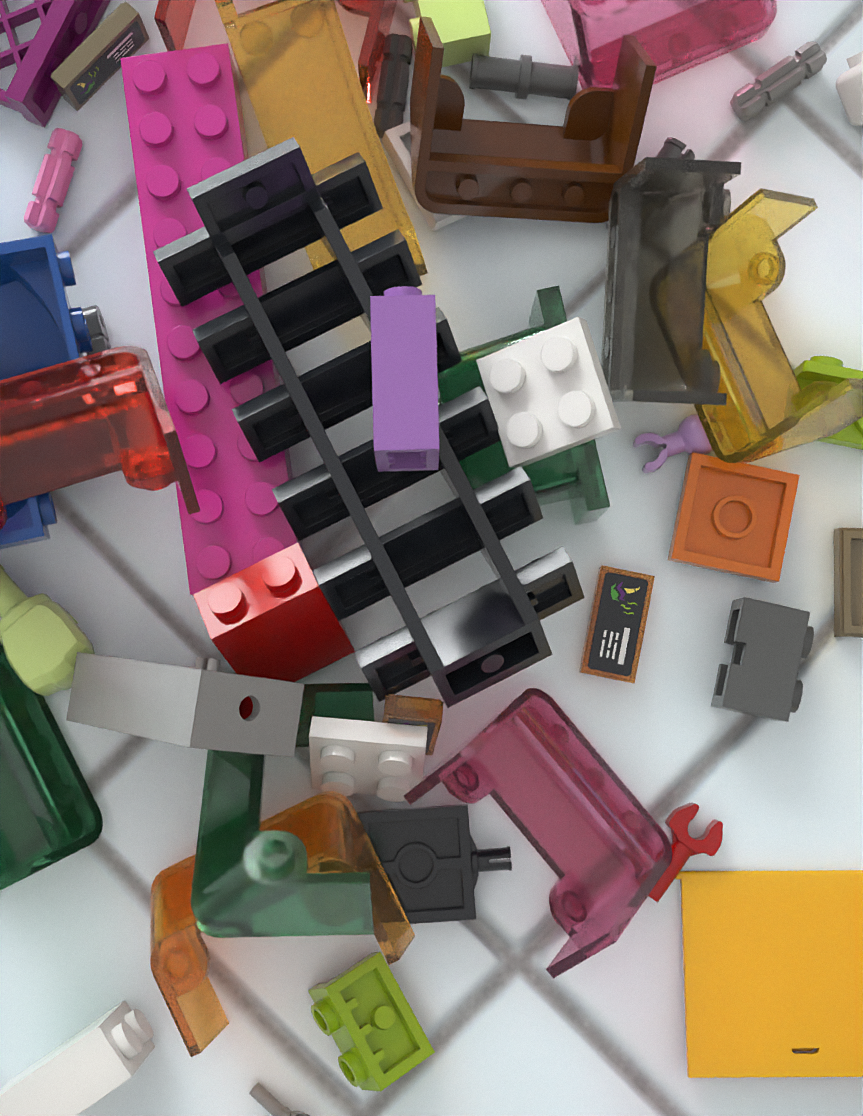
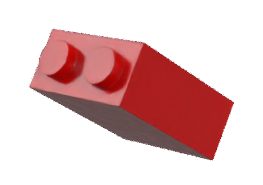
M299 543L193 594L210 639L236 674L296 682L355 652L342 622L338 621L312 571L313 568Z

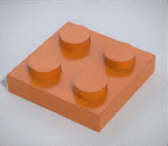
M692 452L688 456L668 560L771 583L779 582L800 475Z

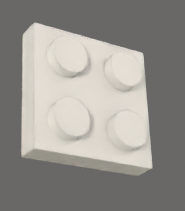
M576 317L476 360L487 397L499 427L498 433L510 468L529 465L621 429L587 321L581 317Z
M312 716L309 733L311 789L322 790L324 793L335 797H346L353 793L377 795L379 798L390 802H402L409 798L421 799L428 727Z

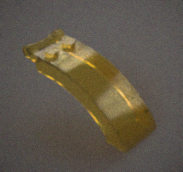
M214 0L267 149L294 137L302 150L311 174L359 152L366 161L383 209L340 229L348 248L352 252L399 229L407 241L419 276L427 274V268L414 226L408 216L379 140L334 0H277L237 14L232 0ZM321 239L304 247L312 271L334 261Z

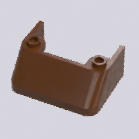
M420 16L410 94L412 187L418 203L425 210L437 214L581 223H603L616 217L623 209L627 199L657 68L635 36L623 34L612 88L589 87L574 95L567 106L563 126L463 119L465 100L458 83L451 77L441 74L444 46L432 18Z

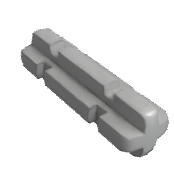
M814 41L807 42L795 51L794 56H787L755 78V83H748L736 91L730 101L733 111L736 112L742 121L750 120L762 111V107H769L802 84L801 80L804 78L809 79L821 71L827 62L825 52L821 50L818 43Z

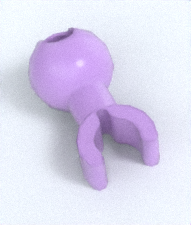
M694 414L685 418L679 425L678 431L662 437L654 433L641 434L634 440L633 447L638 448L648 444L654 448H664L657 455L655 461L648 462L643 466L642 471L644 473H651L658 470L667 457L684 451L688 454L692 452L704 455L709 454L719 443L720 431L718 425L711 417L704 414ZM711 425L715 429V436L708 435L704 426Z

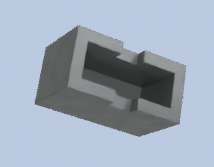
M747 597L733 600L724 643L734 645L732 659L728 665L719 664L711 707L773 721L788 722L790 712L795 713L798 710L803 693V683L801 680H797L801 658L806 659L813 644L814 629L808 626L810 612Z

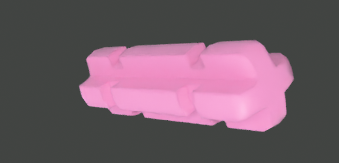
M56 128L52 131L47 148L51 149V153L44 155L32 191V195L36 196L35 201H29L24 215V222L28 227L42 233L50 234L55 230L60 215L56 213V208L63 206L75 167L71 166V162L78 160L83 145L79 135L62 128Z

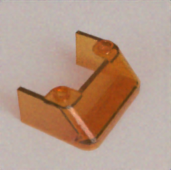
M334 791L317 793L162 870L153 880L150 891L151 971L190 1057L200 1054L229 1024L207 976L211 960L208 948L201 935L202 932L300 886L310 908L317 915L325 919L339 920L363 910L388 965L400 960L415 938V933L352 803L342 794Z

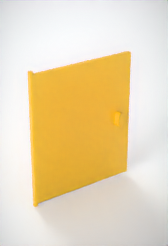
M863 870L680 871L675 880H680L687 1077H863ZM814 1048H817V1050H816L815 1052H813V1053H793V1052H792V1051H812Z

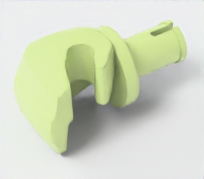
M0 565V644L3 645L7 661L22 682L37 694L49 696L61 690L70 689L72 687L77 652L95 654L91 641L77 625L78 622L59 603L52 601L47 594L43 593L27 597L4 571L3 566Z

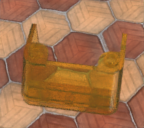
M760 188L665 266L653 280L650 292L652 307L712 450L724 462H753L832 436L863 417V379L847 378L839 384L832 381H815L801 390L762 302L764 298L779 287L785 275V257L777 240L818 208L814 198Z

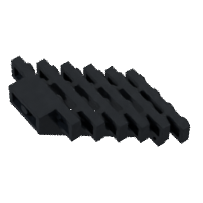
M292 137L186 188L204 227L153 251L181 307L230 283H233L244 305L192 330L220 384L269 360H272L284 384L232 409L259 463L310 437L324 464L273 488L272 491L298 541L349 516L354 522L364 545L312 570L338 621L388 596H391L406 626L353 652L378 701L381 702L431 676L447 708L553 655L540 620L585 597L573 561L563 546L514 571L500 543V540L543 519L531 480L523 468L519 466L472 489L459 464V461L501 441L498 433L499 427L492 407L481 387L478 386L438 406L440 448L438 470L378 472L373 439L337 456L325 432L326 429L373 406L371 341L298 377L285 353L358 316L361 317L371 333L370 296H384V291L393 287L406 286L417 288L423 285L407 241L399 229L352 252L340 232V229L383 209L366 161L360 153H354L311 174L299 144ZM321 239L334 261L257 297L246 275ZM438 307L436 308L437 374L462 362L448 320ZM440 471L456 498L378 537L365 508ZM481 551L497 580L419 618L405 588Z

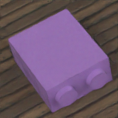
M415 287L389 288L384 291V296H370L373 444L378 472L438 470L440 448L435 295H422V290Z

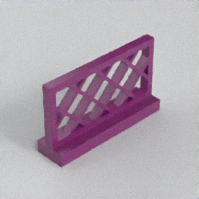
M0 0V34L6 32L11 47L0 53V69L14 63L17 66V71L6 91L0 89V105L20 112L27 121L45 128L62 96L50 77L51 73L96 29L110 0H34L35 3L11 13L9 12L6 0ZM40 17L41 25L34 38L20 44L15 28Z

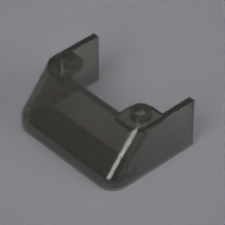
M645 157L614 183L609 205L601 367L612 402L726 405L727 393H717L720 384L719 362L712 361L708 349H702L709 237L716 233L719 224L727 223L730 214L731 193L729 189H724V184L741 175V162Z

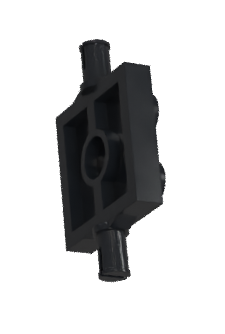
M468 804L359 811L356 813L358 844L353 856L354 858L320 860V872L342 870L322 872V884L355 881L357 890L362 898L364 927L476 919L474 889L479 876L478 872L512 871L510 859L490 860L511 858L510 846L477 849L470 834Z

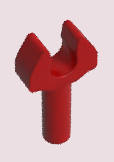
M693 802L676 808L665 820V824L671 830L672 844L640 888L641 891L656 902H659L690 856L701 853L714 856L721 846L723 823L716 819L710 822L700 837L692 838L689 835V822L694 819L699 810V805Z

